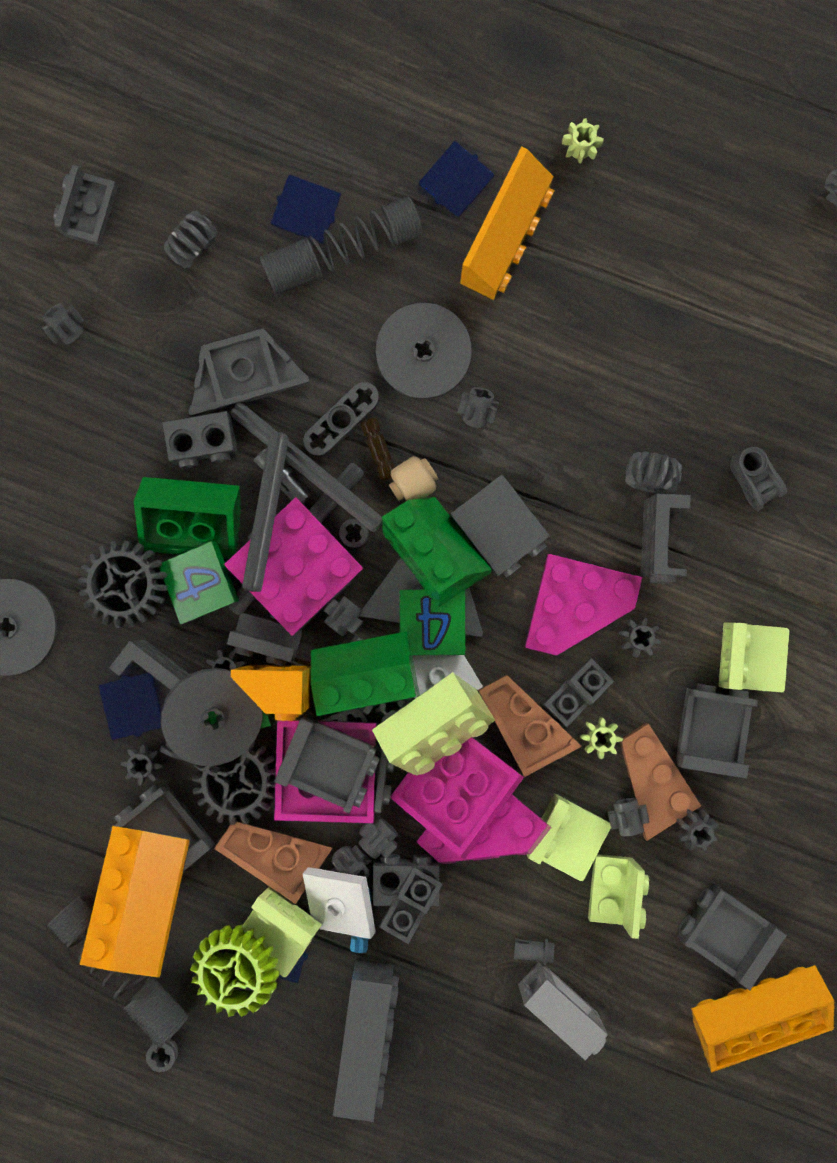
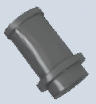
M515 938L514 960L543 962V966H546L547 963L553 964L555 944L549 943L548 939L540 942Z

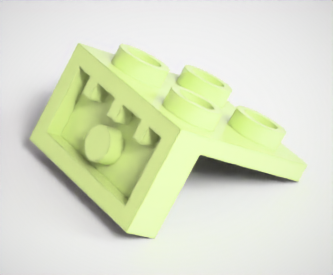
M724 623L719 687L737 690L749 689L784 692L789 629L747 625L745 623Z
M554 793L541 818L552 828L532 854L526 855L528 859L538 864H541L543 861L573 878L583 881L611 829L610 822Z
M597 854L593 862L588 919L590 922L623 925L631 938L638 939L639 930L644 929L646 923V911L642 908L643 895L648 894L649 877L645 875V871L633 858Z
M269 886L252 905L253 911L242 927L244 933L254 928V937L256 939L265 935V940L262 944L265 947L273 946L270 957L279 958L278 964L274 968L280 971L279 974L281 976L287 977L322 924Z

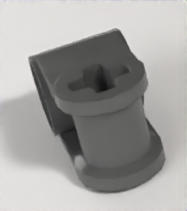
M750 447L738 451L732 456L730 460L731 471L753 509L760 511L764 508L765 503L777 496L783 497L787 494L784 481L776 473L762 449ZM745 455L751 456L754 461L752 471L744 467L743 459Z

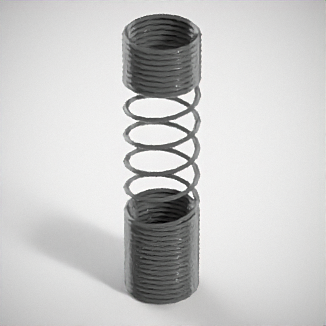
M406 196L403 199L394 200L391 204L382 205V213L387 227L377 212L374 210L370 211L369 217L373 237L362 219L355 217L354 227L358 245L349 229L343 223H340L339 235L344 254L333 235L324 229L323 236L329 262L312 236H309L308 239L299 240V242L296 241V243L293 242L290 246L281 247L278 251L269 252L266 256H260L261 263L275 295L277 296L284 293V291H289L299 285L301 286L304 283L313 281V279L316 280V278L322 277L320 266L312 249L311 240L317 247L329 270L334 272L326 233L333 241L347 266H349L350 262L343 239L342 227L349 235L360 257L364 260L365 255L359 236L357 220L365 229L377 253H380L372 213L381 223L393 247L423 235L421 221L411 198Z
M81 896L75 898L47 924L49 930H52L51 932H54L56 937L61 939L60 942H63L66 948L74 947L84 940L87 935L85 934L72 943L89 927L92 908L87 906V903L81 899ZM82 953L80 954L78 961H81ZM92 967L90 974L97 972L99 969ZM110 971L101 986H106L120 976L122 972H118L110 978L115 972ZM130 974L116 991L113 999H117L148 976H141L122 990L134 975ZM149 976L142 988L125 1004L123 1010L130 1015L134 1022H137V1025L141 1027L143 1032H146L150 1040L155 1042L154 1045L160 1047L183 1026L189 1018V1014L184 1012L180 1004L175 1002L176 999L173 1000V997L169 995L167 990H164L165 987H162L156 978Z

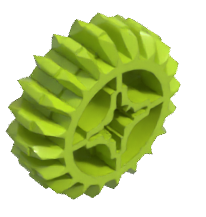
M242 924L237 925L234 929L228 925L224 926L221 930L212 931L208 938L205 937L200 942L199 948L194 952L193 956L196 961L190 969L196 973L191 983L201 986L198 989L197 995H206L205 1006L214 1003L216 1004V1013L222 1012L225 1008L228 1017L234 1016L236 1012L242 1017L247 1015L249 1011L253 1013L258 1011L263 1004L269 1001L271 993L277 988L278 983L276 979L279 977L280 971L274 968L278 964L279 958L270 957L273 946L265 947L262 944L265 940V935L256 939L254 937V928L244 933ZM222 949H232L236 950L237 952L235 954H230L227 952L222 954L218 951ZM235 987H240V988L246 989V988L248 987V988H250V989H252V990H249V991H238V990H234V988H235Z

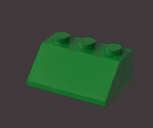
M150 477L142 478L134 499L138 540L139 544L144 545V551L151 550L158 553L181 555L208 542L217 541L223 559H230L237 553L241 515L240 486Z
M436 497L408 500L382 516V532L438 607L492 572L490 566Z
M408 631L311 650V688L316 715H326L419 697L420 693Z

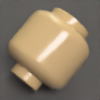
M413 456L392 469L391 477L394 482L389 484V487L398 501L403 498L406 501L421 499L436 490L435 481L438 480V477L426 458L420 460L418 457Z

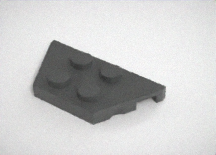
M262 328L201 346L198 360L200 365L195 376V391L192 405L189 407V414L191 417L201 416L235 406L237 403L250 402L311 383L309 377L303 373L289 355Z
M402 558L397 561L363 607V612L360 614L361 617L400 623V590H425ZM467 588L465 590V634L482 637L483 631L470 588Z

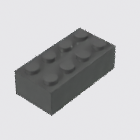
M355 960L333 1110L334 1117L373 1122L375 1109L382 1110L384 1083L389 1061V1047L394 1024V1009H389V1007L396 1008L399 977L393 976L394 965Z

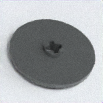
M415 303L399 309L386 320L377 337L376 359L382 376L392 388L411 398L431 399L448 393L462 381L470 365L472 348L466 327L453 312L437 304ZM425 344H428L429 352L432 355H424L422 358H419L416 347H423Z
M0 579V675L10 676L30 671L46 659L56 640L57 617L50 600L40 589L25 581ZM9 618L10 624H15V630L9 631L7 636V631L2 630L1 626L7 623Z
M210 668L194 672L180 680L172 688L164 701L161 711V729L170 749L178 757L189 763L200 766H216L230 762L242 755L253 744L260 731L262 710L230 677V670ZM210 711H214L218 715L214 724H210L206 720Z

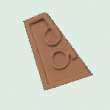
M508 675L478 690L493 715L495 723L524 777L582 747Z
M648 723L643 724L623 737V741L620 744L634 796L637 798L639 805L646 804L649 823L643 824L644 839L648 841L676 823L677 819L687 816V809L693 812L701 807V805Z
M237 821L235 825L229 826L214 849L296 904L305 891L303 873L308 867L319 869L332 850V847Z

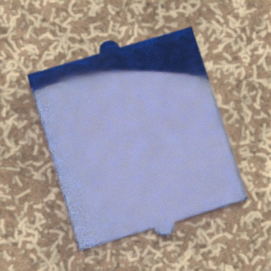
M454 141L419 181V185L435 198L436 204L444 205L459 218L493 179L495 174L478 161L476 154L471 155Z
M288 175L282 194L277 196L278 204L271 220V225L305 238L312 236L317 242L323 244L324 229L329 230L330 224L335 222L334 214L341 198V193Z
M150 673L130 678L125 675L122 676L121 680L99 685L112 740L134 734L136 737L142 735V732L161 728V708L154 679Z

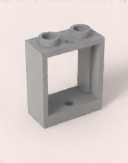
M537 962L518 984L524 1006L586 1061L591 1054H597L606 1042L608 1034L600 1016L595 1009L547 966H543L542 962Z

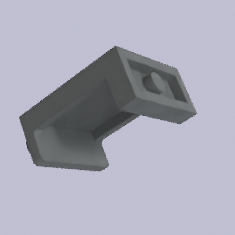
M500 475L450 514V517L491 567L496 577L502 573L506 578L521 567L518 561L522 557L529 554L533 558L547 547L544 540L550 537L503 475Z
M655 494L644 500L641 577H650V583H677V577L687 576V569L669 568L667 565L669 516L690 509L691 495Z
M146 640L129 641L109 667L119 676L136 673L142 667L170 690L180 680L190 675Z
M697 683V689L686 688L675 764L685 769L747 778L749 765L744 764L751 711L753 706L757 707L758 700L748 698L749 692L729 689V694L727 695L716 693L717 687Z
M305 716L300 719L274 782L285 787L289 784L341 806L344 808V812L350 813L353 806L360 808L367 789L363 788L362 785L366 775L373 777L380 758L375 756L378 747Z
M168 784L163 785L159 789L153 785L139 797L142 803L134 810L129 805L114 817L117 822L114 825L116 827L190 840L183 871L215 844L214 840Z
M712 883L709 889L705 888L700 893L696 902L698 906L691 916L687 915L680 923L677 937L685 946L691 947L733 976L745 988L751 990L787 935L768 920Z

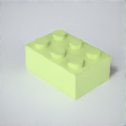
M452 672L372 729L389 763L417 776L432 770L435 762L442 757L453 755L462 747L461 744L471 737L482 735L487 731L488 725L494 722L495 719L477 689Z

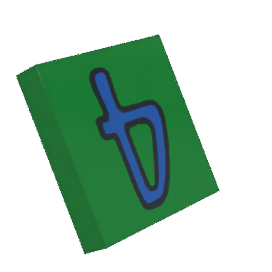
M217 541L208 542L162 562V566L159 567L160 572H165L167 575L163 580L168 587V593L180 625L239 602L228 569L224 565L225 562Z
M400 590V633L408 631L412 655H465V590L440 607L436 605L426 590Z

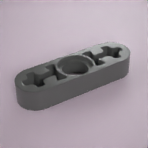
M368 382L356 384L304 435L303 443L308 453L314 457L328 455L363 422L379 404V394L376 387ZM360 391L364 394L370 391L372 393L370 396L372 403L369 405L365 402L357 407V411L361 414L356 417L354 411L345 404L350 401L352 406H354L359 401L358 393ZM340 411L347 412L351 417L350 424L343 429L335 427L332 422L333 416ZM327 423L330 430L338 436L333 439L331 434H329L324 439L325 448L316 447L312 449L313 441L311 438L314 435L319 438L327 432L322 426Z

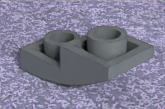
M591 658L552 693L541 706L562 728H566L588 705L593 704L614 681Z
M413 867L392 901L379 928L409 944L424 914H427L442 883Z

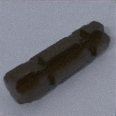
M370 418L363 421L361 427L364 436L368 437L366 441L375 465L378 464L377 471L382 481L392 478L391 471L395 467L393 462L390 463L391 456L383 434L379 433L381 429L377 419Z

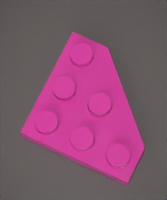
M547 554L525 648L558 655L632 611L636 606L643 577Z
M512 794L465 859L459 857L428 829L423 832L416 842L439 863L450 864L457 861H476L499 858V856L532 854L552 827Z

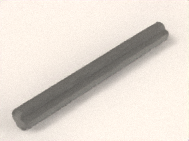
M272 432L269 437L243 580V588L251 592H260L264 581L289 441L288 436L282 432Z

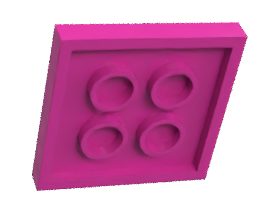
M295 497L275 516L262 590L260 592L250 591V593L293 636L362 571L363 567ZM251 539L224 564L242 584Z
M277 720L276 776L300 720ZM318 721L376 746L377 739L372 729L377 727V722ZM376 770L373 777L366 775L362 787L366 788L367 792L360 808L353 806L350 813L344 812V808L295 786L289 784L285 787L275 782L274 820L374 823Z
M473 737L461 744L460 750L453 755L444 756L435 762L434 768L429 772L417 776L408 772L390 796L407 813L459 857L464 859L524 778Z

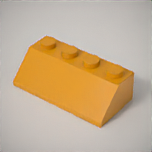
M522 146L462 264L460 284L492 300L495 299L498 291L504 293L512 278L508 271L512 263L518 265L526 250L522 243L526 235L533 236L540 222V218L536 217L541 206L547 208L555 191L550 188L554 176L528 149Z
M247 665L231 670L230 677L265 714H275L274 720H296L299 715H302L314 705L311 688V666Z
M112 826L80 965L108 971L160 977L190 840Z
M815 965L808 968H795L788 975L777 979L766 978L760 981L757 986L752 987L751 990L738 988L732 990L723 998L717 1000L706 999L698 1003L696 1007L691 1008L693 1022L711 1073L834 1030V999Z

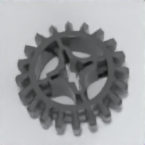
M125 540L122 547H120L118 542L112 541L110 551L105 546H100L98 549L101 557L90 554L88 558L93 565H83L81 567L83 571L88 572L87 578L80 577L78 579L79 583L87 584V589L80 590L79 595L89 596L90 598L85 601L83 606L85 608L96 606L91 616L99 618L103 615L102 623L105 625H110L114 620L116 628H122L125 621L128 627H135L136 617L142 623L147 622L148 616L145 611L155 615L158 610L153 605V602L163 604L165 601L163 597L157 596L158 591L168 590L166 585H159V580L167 577L166 573L156 572L162 566V561L156 560L151 562L155 553L148 550L143 554L144 545L137 543L132 550L131 541ZM131 558L142 568L127 573L122 566H118L116 560ZM106 569L108 582L100 589L101 577ZM146 577V593L139 602L138 586L142 581L146 580ZM120 578H131L130 580H128L129 582L125 584L126 590L118 589V586L122 584ZM120 596L124 603L130 605L131 609L127 611L116 610L106 600Z
M256 740L241 755L234 768L195 765L198 770L203 772L192 776L193 781L201 782V785L193 789V793L204 794V797L197 803L199 806H202L208 802L211 807L207 809L206 814L210 816L217 810L219 812L217 821L220 823L226 818V815H229L230 825H235L238 815H240L243 824H248L250 822V813L254 818L259 819L262 816L259 807L266 811L272 807L266 798L275 800V791L270 789V787H275V779L271 778V776L276 775V767L269 768L268 764L275 760V756L270 755L264 759L262 754L266 751L267 747L262 745L255 751L253 748ZM250 760L257 765L261 773L262 785L258 784V780H255L249 774ZM241 769L240 781L244 783V786L240 784L232 791L234 780L228 775L230 774L233 777ZM212 776L224 787L222 799L213 788ZM253 792L259 795L255 801L249 804L232 805L238 793L251 794Z

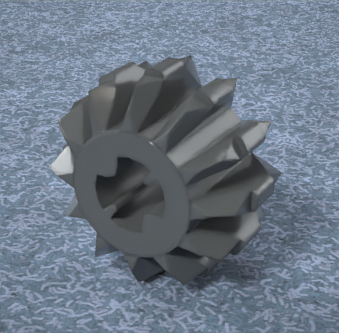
M193 211L187 214L168 236L167 241L164 243L165 252L176 264L181 265L183 268H189L201 258L213 243L217 235V228L205 215H201L198 211Z
M646 451L642 453L636 452L633 453L629 464H627L625 482L632 488L641 490V492L673 494L677 491L678 484L681 482L682 465L675 458H670L667 455Z

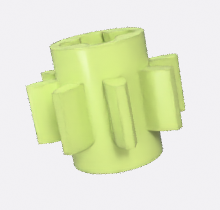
M586 118L577 126L571 122L568 128L569 134L564 135L562 144L569 145L566 157L573 156L578 159L580 164L588 156L594 160L597 155L596 148L601 147L604 138L597 137L599 125L593 126L587 123Z
M603 717L599 718L597 725L586 722L589 730L587 734L580 735L581 739L589 743L585 751L591 753L596 749L597 756L600 759L604 758V752L607 751L617 754L614 746L616 742L623 741V738L614 734L618 725L612 723L606 727ZM598 731L604 734L607 733L604 736L607 740L604 745L599 742L596 743L598 740L596 733Z

